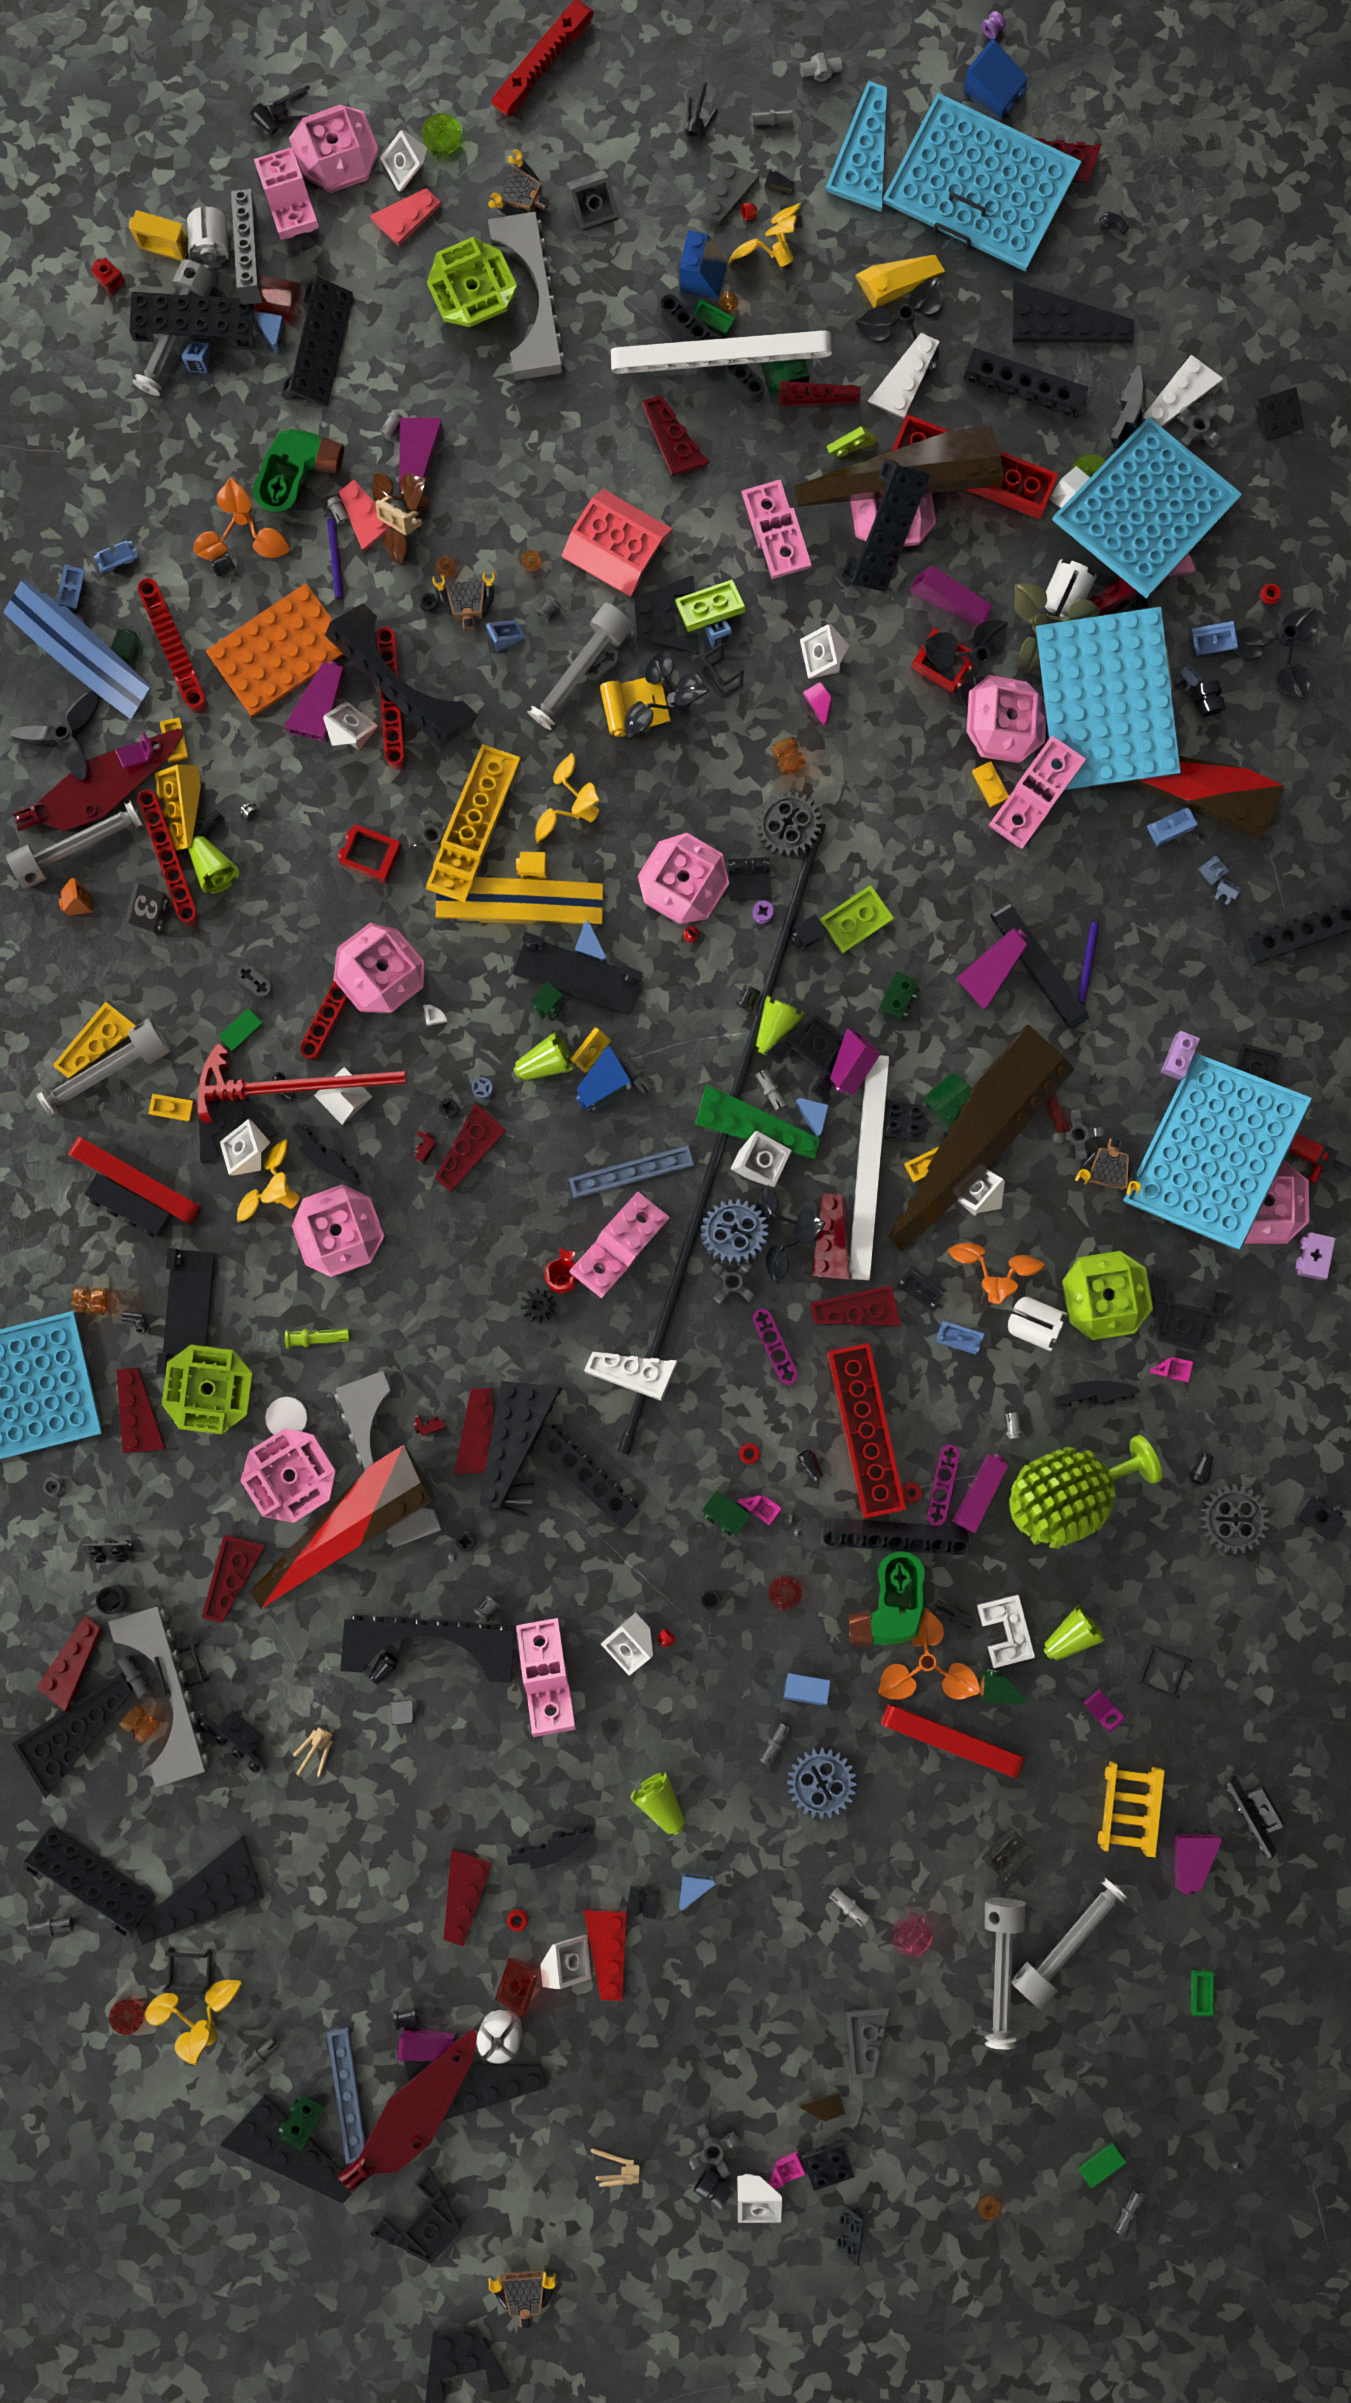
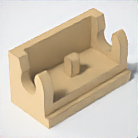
M386 496L382 500L375 502L378 519L404 535L409 534L422 525V521L419 518H414L419 514L417 511L407 514L397 508L395 504H388V502L393 500L391 496Z

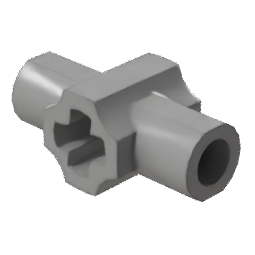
M824 52L817 53L811 57L810 62L800 64L802 77L814 75V79L819 82L830 78L833 72L842 71L841 58L829 59L828 55L824 54Z

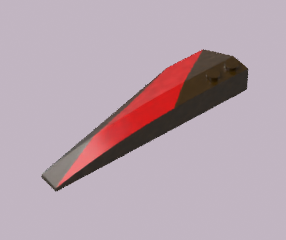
M1178 756L1180 774L1127 781L1182 807H1188L1193 812L1258 841L1266 833L1284 787L1283 784L1247 768Z
M402 1445L370 1465L250 1590L260 1609L437 1499L406 1445Z

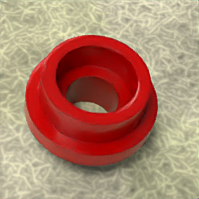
M1267 584L1262 588L1260 597L1264 603L1272 605L1281 598V590L1275 584ZM1268 592L1273 594L1272 598L1267 595Z
M752 1443L743 1445L739 1451L740 1459L746 1464L756 1463L760 1458L759 1448ZM752 1450L754 1452L753 1457H746V1451Z
M908 1482L901 1488L905 1502L916 1503L921 1498L922 1491L918 1484ZM909 1489H914L915 1495L913 1497L908 1496L907 1492Z
M521 1909L512 1910L507 1917L509 1928L517 1932L524 1930L528 1925V1915ZM519 1916L522 1922L515 1923L514 1918Z

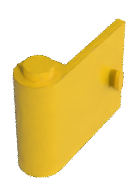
M641 678L622 684L618 681H609L600 685L609 732L617 738L627 735L624 725L625 716L629 708L636 702L642 701L645 705L653 703L667 706L661 681L656 685H652L647 682L646 678ZM651 707L653 710V720L649 727L671 722L667 709Z

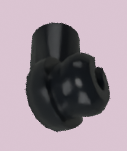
M1107 211L1100 218L1103 226L1107 227L1112 223L1122 235L1130 229L1119 214Z
M276 1072L272 1077V1081L285 1080V1075L282 1072ZM295 1092L276 1093L290 1102L295 1096Z
M122 1312L121 1320L133 1322L138 1334H145L149 1330V1323L142 1313Z

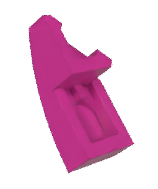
M819 682L804 691L803 695L815 711L816 717L825 727L828 723L829 712L832 710V699L822 683Z
M1171 1357L1150 1369L1149 1373L1189 1383L1193 1362Z
M761 1495L745 1499L741 1498L737 1501L769 1526L772 1525L783 1510L769 1498Z
M798 2151L777 2161L769 2183L774 2190L785 2186L786 2182L806 2175L807 2171Z

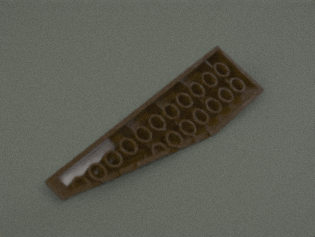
M1027 1024L971 1089V1096L968 1102L962 1105L960 1109L962 1112L956 1122L953 1121L949 1128L951 1130L947 1139H943L927 1167L929 1171L925 1178H921L917 1185L919 1188L914 1197H910L907 1203V1210L904 1214L900 1215L888 1236L901 1251L942 1216L986 1172L1074 1071V1067L1030 1025Z

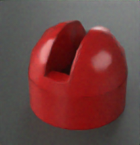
M745 203L741 205V214L744 221L755 218L757 207L754 204Z
M688 926L684 929L683 938L686 942L695 943L699 939L700 933L698 928ZM690 929L696 936L693 938L687 930Z
M665 1628L658 1635V1642L661 1643L662 1647H670L676 1641L675 1636Z

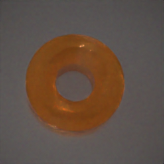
M731 291L722 293L718 301L719 307L726 311L733 310L739 303L738 297Z
M527 550L521 556V564L527 570H535L541 564V556L535 550ZM528 557L535 558L532 562L527 561Z
M443 556L437 560L436 571L439 575L442 574L444 577H449L454 574L456 564L451 557ZM444 565L450 566L448 570H444L442 567Z
M984 2197L978 2204V2211L984 2219L992 2220L999 2215L1000 2205L995 2198ZM988 2204L993 2206L990 2211L985 2210V2206Z

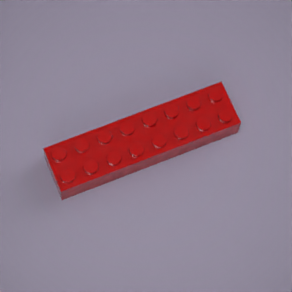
M907 414L892 451L948 432L949 430ZM999 450L1004 475L1000 486L966 489V491L1040 519L1058 473Z
M870 1343L828 1351L829 1366L862 1518L906 1510Z

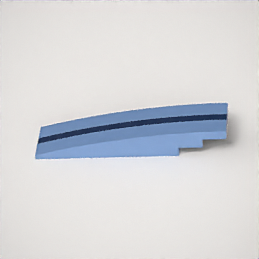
M21 580L3 613L84 684L128 718L133 719L152 687L66 606H59L48 594L40 593L27 580Z

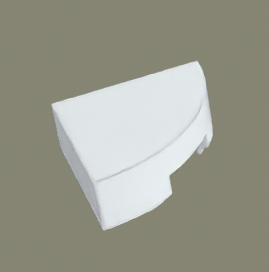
M423 1005L427 1026L448 1022L445 1014L440 1009L432 1005Z

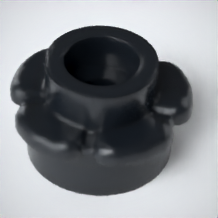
M426 593L420 599V608L424 612L433 613L440 605L438 598L433 593Z

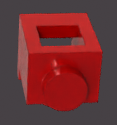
M106 257L103 260L97 259L93 263L91 272L94 278L110 294L125 282L121 271Z

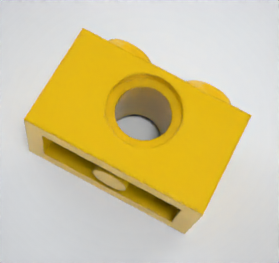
M520 852V858H516V871L521 876V879L547 880L548 862L545 852Z

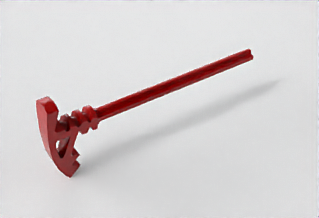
M217 1044L208 1056L201 1073L198 1091V1115L203 1123L213 1122L209 1103L218 1101V1098L221 1101H227L229 1097L233 1101L237 1100L238 1096L241 1100H245L247 1095L406 1084V1071L252 1083L239 1079L236 1084L234 1080H228L226 1084L222 1070L229 1069V1066L222 1058L229 1057L230 1055L220 1044ZM214 1073L217 1085L210 1086L211 1076Z

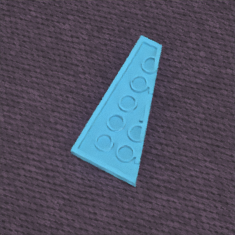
M868 81L825 191L881 212L887 87Z

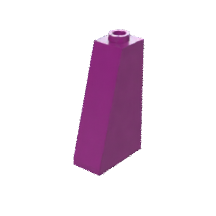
M400 418L399 490L401 496H403L401 480L405 474L411 473L419 477H428L443 430L441 418Z
M933 565L917 575L909 590L912 594L975 627L983 622L986 623L991 615L989 612L992 607L991 604Z
M333 661L321 664L285 723L284 727L287 733L323 742L328 741L329 735L323 717L337 707L346 674L341 664Z
M1013 928L957 977V980L983 1009L989 1007L1029 944L1026 941L1028 939L1027 935L1021 929L1017 931Z
M995 1453L993 1456H986L952 1522L970 1532H976L1008 1467L1004 1463L1005 1458Z

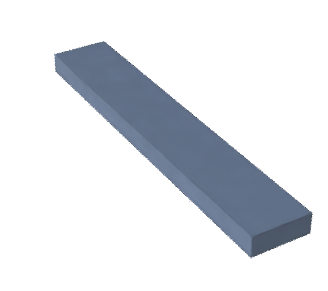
M688 1145L571 1177L569 1182L573 1197L576 1199L692 1167L694 1162Z
M347 2027L329 2030L327 2036L346 2164H350L359 2158L366 2144L350 2029Z

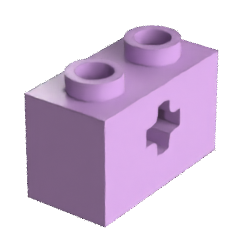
M1179 1031L1173 1039L1161 1073L1178 1080L1184 1078L1200 1038Z
M1311 1232L1305 1234V1237H1302L1300 1241L1302 1253L1296 1262L1297 1275L1319 1280L1327 1279L1335 1238ZM1314 1252V1255L1318 1256V1258L1314 1259L1311 1253Z

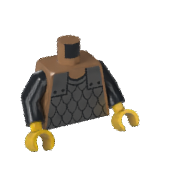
M513 150V154L516 155L517 159L515 160L513 156H509L508 161L511 164H517V167H513L501 195L495 192L490 196L495 201H489V207H498V210L506 216L534 212L536 207L546 211L550 199L541 196L542 185L539 178L525 160H522L521 151Z
M485 571L482 576L483 580L445 583V578L442 574V582L436 583L433 576L432 581L437 587L438 600L445 612L453 616L455 621H462L463 630H474L475 620L483 619L484 613L488 612L494 601V584L492 582L496 577V573L492 572V579L486 577Z
M1110 1138L1107 1149L1099 1148L1097 1151H1092L1087 1156V1159H1083L1079 1173L1075 1178L1076 1181L1080 1177L1083 1178L1085 1185L1087 1182L1121 1190L1127 1188L1126 1193L1130 1195L1131 1190H1135L1137 1195H1139L1141 1190L1133 1162L1129 1159L1128 1154L1119 1152L1121 1141Z
M545 2271L504 2273L503 2280H501L500 2275L497 2281H492L491 2278H488L489 2290L494 2293L501 2306L509 2311L511 2317L520 2316V2327L528 2328L533 2326V2315L541 2314V2308L548 2305L554 2293L556 2274L554 2273L553 2277H547Z

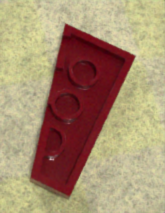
M1034 138L1082 161L1074 179L1085 183L1089 182L1102 144L1086 145L1085 142L1078 141L1075 144L1064 143V140L1052 142L1046 141L1044 138Z
M662 395L643 400L641 405L670 476L708 466L709 460L701 454L698 445L688 436L687 430L678 422L675 413Z
M1170 575L1163 580L1164 583L1171 580ZM1118 577L1089 600L1099 607V616H1103L1118 608V603L1135 599V594L1139 592L1121 577Z
M476 1103L473 1105L458 1137H456L450 1152L447 1154L435 1177L450 1192L457 1187L506 1132L499 1123Z
M475 1388L470 1390L454 1474L485 1473L494 1426L492 1388Z

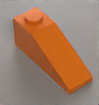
M75 878L70 879L61 890V898H59L60 909L68 916L93 912L90 891Z

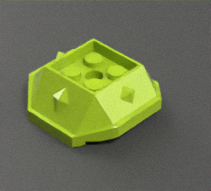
M475 237L437 252L427 280V286L443 320L467 327L474 326L506 312L517 291V284L501 250L483 243ZM470 286L477 287L473 290L468 289Z
M1121 1251L1079 1257L1062 1280L1068 1321L1091 1340L1134 1334L1153 1310L1146 1267ZM1105 1289H1109L1113 1294L1110 1301L1106 1300L1103 1296Z
M191 1344L167 1362L162 1406L179 1429L223 1434L248 1414L253 1372L233 1349ZM203 1384H212L213 1392L206 1393L203 1390Z

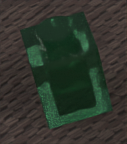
M118 629L110 649L123 661L134 664L141 640L137 633L132 630L125 629L123 631Z

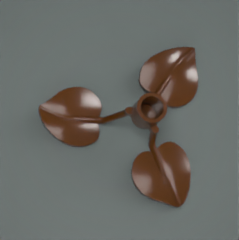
M375 473L373 475L372 492L375 502L382 500L386 496H391L393 500L405 501V507L409 512L429 510L430 501L427 495L424 494L427 478L411 473L405 474L401 480V492L404 497L392 495L393 483L387 475L383 473ZM388 528L384 537L386 550L395 562L404 565V558L407 552V538L396 529Z

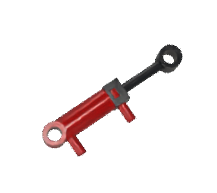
M1298 1133L1296 1134L1288 1152L1312 1163L1311 1166L1315 1167L1309 1178L1310 1182L1317 1183L1322 1171L1326 1172L1331 1167L1351 1176V1167L1335 1159L1339 1151L1327 1145L1322 1146Z

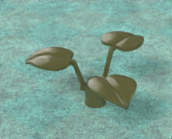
M1029 583L1015 585L1014 604L1016 613L1032 625V630L1035 633L1036 626L1045 625L1047 619L1065 622L1099 616V607L1088 599H1079L1073 602L1068 610L1069 618L1045 614L1040 610L1047 604V594L1043 588ZM1034 637L1027 638L1021 647L1020 663L1025 673L1041 668L1038 642Z

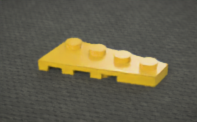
M105 1002L52 1066L67 1078L72 1079L129 1036L128 1030L136 1025Z

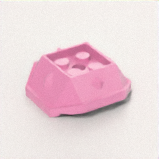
M338 105L302 118L289 138L304 179L322 187L329 193L368 180L379 152L365 112L343 105Z
M932 493L923 494L903 547L920 545L936 526ZM882 498L850 501L855 536L866 542Z
M988 675L969 691L967 733L977 747L980 757L1019 763L1045 743L1047 720L1045 700L1028 682Z
M689 833L659 841L638 875L644 903L679 925L708 920L729 886L723 854ZM680 874H687L689 879L686 882H681L678 876Z
M369 923L337 948L333 980L360 1012L391 1014L422 990L424 984V960L398 929ZM376 964H383L386 971H380Z
M1283 1161L1267 1196L1271 1199V1205L1266 1206L1263 1203L1244 1244H1287L1309 1223V1180L1287 1161Z
M343 1184L303 1198L292 1224L305 1265L330 1277L372 1263L385 1238L371 1197ZM335 1225H340L342 1228L338 1236H333L332 1228Z
M284 1428L248 1452L240 1481L262 1517L295 1523L331 1500L336 1469L315 1435ZM289 1469L295 1472V1479L293 1481L286 1479V1472Z

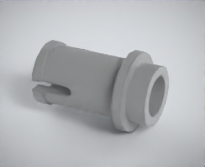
M392 410L391 413H388V419L380 433L391 439L394 431L400 424V418L403 417Z
M338 496L330 498L327 501V507L331 509L337 524L340 525L348 521L349 517L342 506V499H339Z
M1019 1412L1005 1414L1008 1428L1006 1435H1008L1009 1439L1021 1438L1023 1431H1020Z

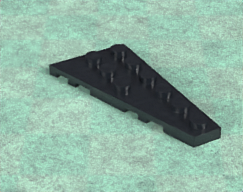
M243 1836L139 1921L136 1929L142 1945L264 1898Z
M266 2094L219 2145L342 2204L352 2194L343 2185V2182H340L337 2178L343 2169L310 2137L302 2152L279 2139L281 2133L278 2130L284 2119L289 2121L290 2118Z

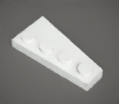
M920 333L869 398L868 403L905 419L939 345V341Z
M1191 355L1145 412L1143 421L1145 422L1150 417L1159 426H1165L1178 416L1183 407H1190L1197 399L1203 397L1214 386L1220 384L1223 378Z
M592 1352L584 1371L592 1376L662 1401L678 1362L676 1360L664 1361L657 1358L645 1359L637 1356L626 1357L619 1356L618 1354Z

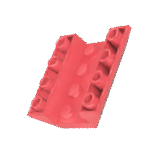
M602 489L592 497L572 529L562 558L631 598L642 581L641 575L658 547L664 546L673 529L607 490Z

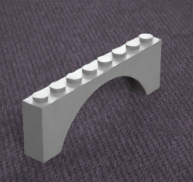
M536 212L488 219L492 246L512 256L523 265L531 275L539 294V308L534 326L526 339L510 352L514 380L562 373L561 365H565L563 352L559 353L558 346H562L560 333L556 334L555 327L559 326L557 314L552 313V308H555L554 296H549L548 289H552L550 276L546 277L545 270H549L547 257L543 258L542 251H546L544 238L540 239L539 232H543L541 219L537 220Z
M381 1371L336 1388L337 1393L334 1394L338 1406L342 1405L344 1411L341 1414L343 1422L346 1426L349 1425L350 1441L352 1445H356L359 1452L356 1453L358 1463L363 1465L365 1470L376 1462L373 1451L374 1423L380 1407L393 1391L386 1371ZM424 1507L388 1529L384 1534L388 1545L392 1544L394 1548L443 1528L436 1509Z
M162 1605L108 1622L115 1643L124 1644L139 1650L154 1663V1658L156 1656L159 1658L162 1673L171 1692L173 1724L170 1737L162 1753L149 1766L155 1787L205 1772L209 1769L208 1765H210L207 1752L204 1753L202 1746L204 1744L203 1735L201 1732H198L196 1726L198 1724V1717L195 1711L192 1712L190 1705L192 1703V1696L190 1691H186L184 1686L186 1676L179 1667L180 1655L173 1646L174 1634L167 1625L169 1620L166 1609L162 1608Z

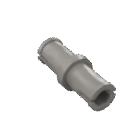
M765 1069L761 1071L762 1074L760 1072L756 1074V1078H758L764 1089V1095L768 1096L775 1111L781 1110V1107H786L787 1104L779 1092L778 1084L775 1085L768 1070Z
M838 1887L830 1894L829 1898L843 1909L842 1912L845 1915L848 1914L861 1927L870 1918L869 1915L856 1905L854 1899L848 1898Z

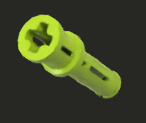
M349 1328L320 1331L303 1329L302 1331L295 1332L285 1330L286 1349H290L291 1346H304L306 1348L310 1344L350 1342Z

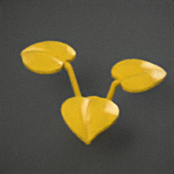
M798 203L792 207L785 208L772 218V224L777 223V225L771 227L765 234L766 236L776 234L779 242L772 246L773 251L762 241H759L758 238L752 239L740 245L732 253L729 264L731 265L733 260L751 253L757 247L765 249L771 258L775 257L780 267L793 261L794 257L788 247L784 233H794V225L797 220L794 214L800 209L801 204Z
M570 753L558 765L553 777L555 784L559 785L563 781L564 785L577 797L572 807V813L559 810L554 811L552 808L546 810L539 818L535 828L537 844L553 830L557 815L570 816L576 819L582 817L588 822H593L598 815L599 809L594 804L599 802L600 799L596 793L595 786L592 783H588L578 793L567 782V778L573 773L575 767V756L573 753Z
M287 1139L277 1143L267 1153L264 1160V1168L266 1170L271 1168V1172L275 1176L262 1194H259V1190L254 1189L245 1195L238 1208L237 1222L240 1223V1221L251 1217L256 1211L260 1199L263 1203H281L289 1209L294 1208L298 1203L300 1196L289 1189L290 1186L286 1184V1175L283 1172H276V1166L280 1165L285 1157Z
M222 1980L215 1983L208 1990L205 2001L209 2004L207 2007L209 2021L200 2020L194 2025L179 2010L175 2009L179 2003V1998L173 1993H164L156 1997L146 2008V2020L149 2024L158 2026L167 2022L172 2013H175L192 2028L191 2032H185L179 2036L175 2043V2051L181 2059L196 2065L205 2047L213 2044L218 2037L217 2032L212 2027L215 2024L212 2018V2009L215 2012L225 2009L240 1990L242 1982L239 1980Z

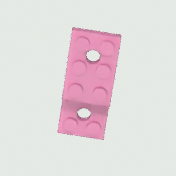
M292 147L254 159L280 239H290L295 235L304 232L309 233L319 228Z
M781 479L743 490L742 497L759 550L763 549L771 578L774 579L811 568V561L794 508H789ZM769 501L773 506L771 509L766 510L762 508L761 504ZM785 548L789 549L791 555L783 557L780 551Z
M1051 736L1019 780L1009 798L990 822L989 827L1020 849H1023L1086 759L1054 736ZM1059 760L1062 763V768L1059 770L1052 768L1051 762ZM1020 816L1023 819V823L1015 825L1012 822V817Z
M637 1192L602 1230L596 1242L569 1272L600 1298H603L635 1262L644 1247L666 1224L670 1217ZM636 1216H642L646 1222H639ZM594 1267H600L603 1270V1274L595 1272Z
M558 1618L517 1625L522 1677L528 1698L533 1737L575 1730L568 1671L564 1661ZM538 1639H544L546 1641L545 1644L541 1647H537L534 1645L535 1641ZM549 1708L557 1709L556 1714L553 1716H548L545 1713Z

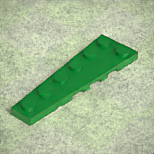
M705 1085L695 1125L748 1140L755 1131H758L792 1150L791 1153L815 1159L820 1138L718 1089Z

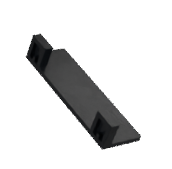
M319 276L314 277L307 283L303 302L309 304L294 369L292 373L285 377L281 396L289 399L297 394L325 406L330 394L353 293Z
M132 292L129 331L133 341L154 342V334L226 338L233 340L234 348L255 349L253 335L255 303L242 305L239 298Z
M885 457L878 478L886 482L887 487L860 559L848 557L842 573V577L851 584L886 592L930 477L928 472L902 466L895 460Z
M528 932L524 933L522 938L523 946L513 971L515 976L541 985L548 982L558 991L625 1014H630L643 978V972L624 965L622 968L546 943L543 937Z
M167 1248L166 1269L170 1270L163 1353H158L156 1374L166 1375L167 1362L191 1344L206 1346L214 1261L213 1252Z
M53 1827L46 1831L23 1864V1869L38 1880L45 1876L112 1921L111 1929L128 1940L156 1898L153 1894Z

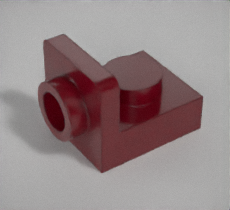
M426 1130L423 1133L420 1131L416 1132L418 1137L425 1140L424 1144L420 1143L415 1150V1159L422 1164L426 1163L437 1146V1143L433 1140L435 1136Z
M416 1415V1421L413 1422L416 1433H420L421 1436L447 1428L445 1420H439L438 1417L426 1421L427 1425L425 1426L421 1415Z

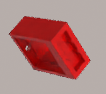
M933 628L928 638L940 633V631ZM957 642L958 647L956 653L971 651L969 648ZM924 644L911 665L913 670L953 693L956 687L960 689L966 679L963 677L965 672H970L974 667L970 663L968 656H961L966 661L952 682L923 665L927 658Z
M354 824L353 828L349 829L345 839L347 842L345 847H341L338 853L340 865L387 884L402 849L400 841ZM358 834L389 845L379 872L348 860Z

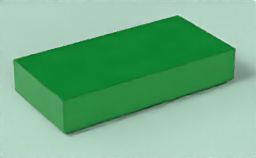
M702 299L693 311V314L710 330L725 338L736 321L735 317Z
M248 1008L218 1037L234 1052L263 1023Z
M1191 1970L1192 2016H1214V1971Z
M1111 2143L1078 2167V2170L1092 2189L1126 2164V2161L1114 2144Z

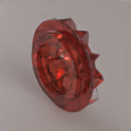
M780 1576L771 1582L768 1596L775 1607L781 1610H790L800 1602L802 1588L796 1579L790 1576ZM782 1584H784L787 1590H794L788 1594V1602L784 1596H776L782 1592Z
M127 1999L116 2002L109 2013V2023L112 2029L122 2035L136 2032L143 2023L144 2012H142L141 2005L134 2002V2000ZM125 2010L128 2014L134 2015L129 2019V2023L126 2022L125 2018H118L125 2013Z

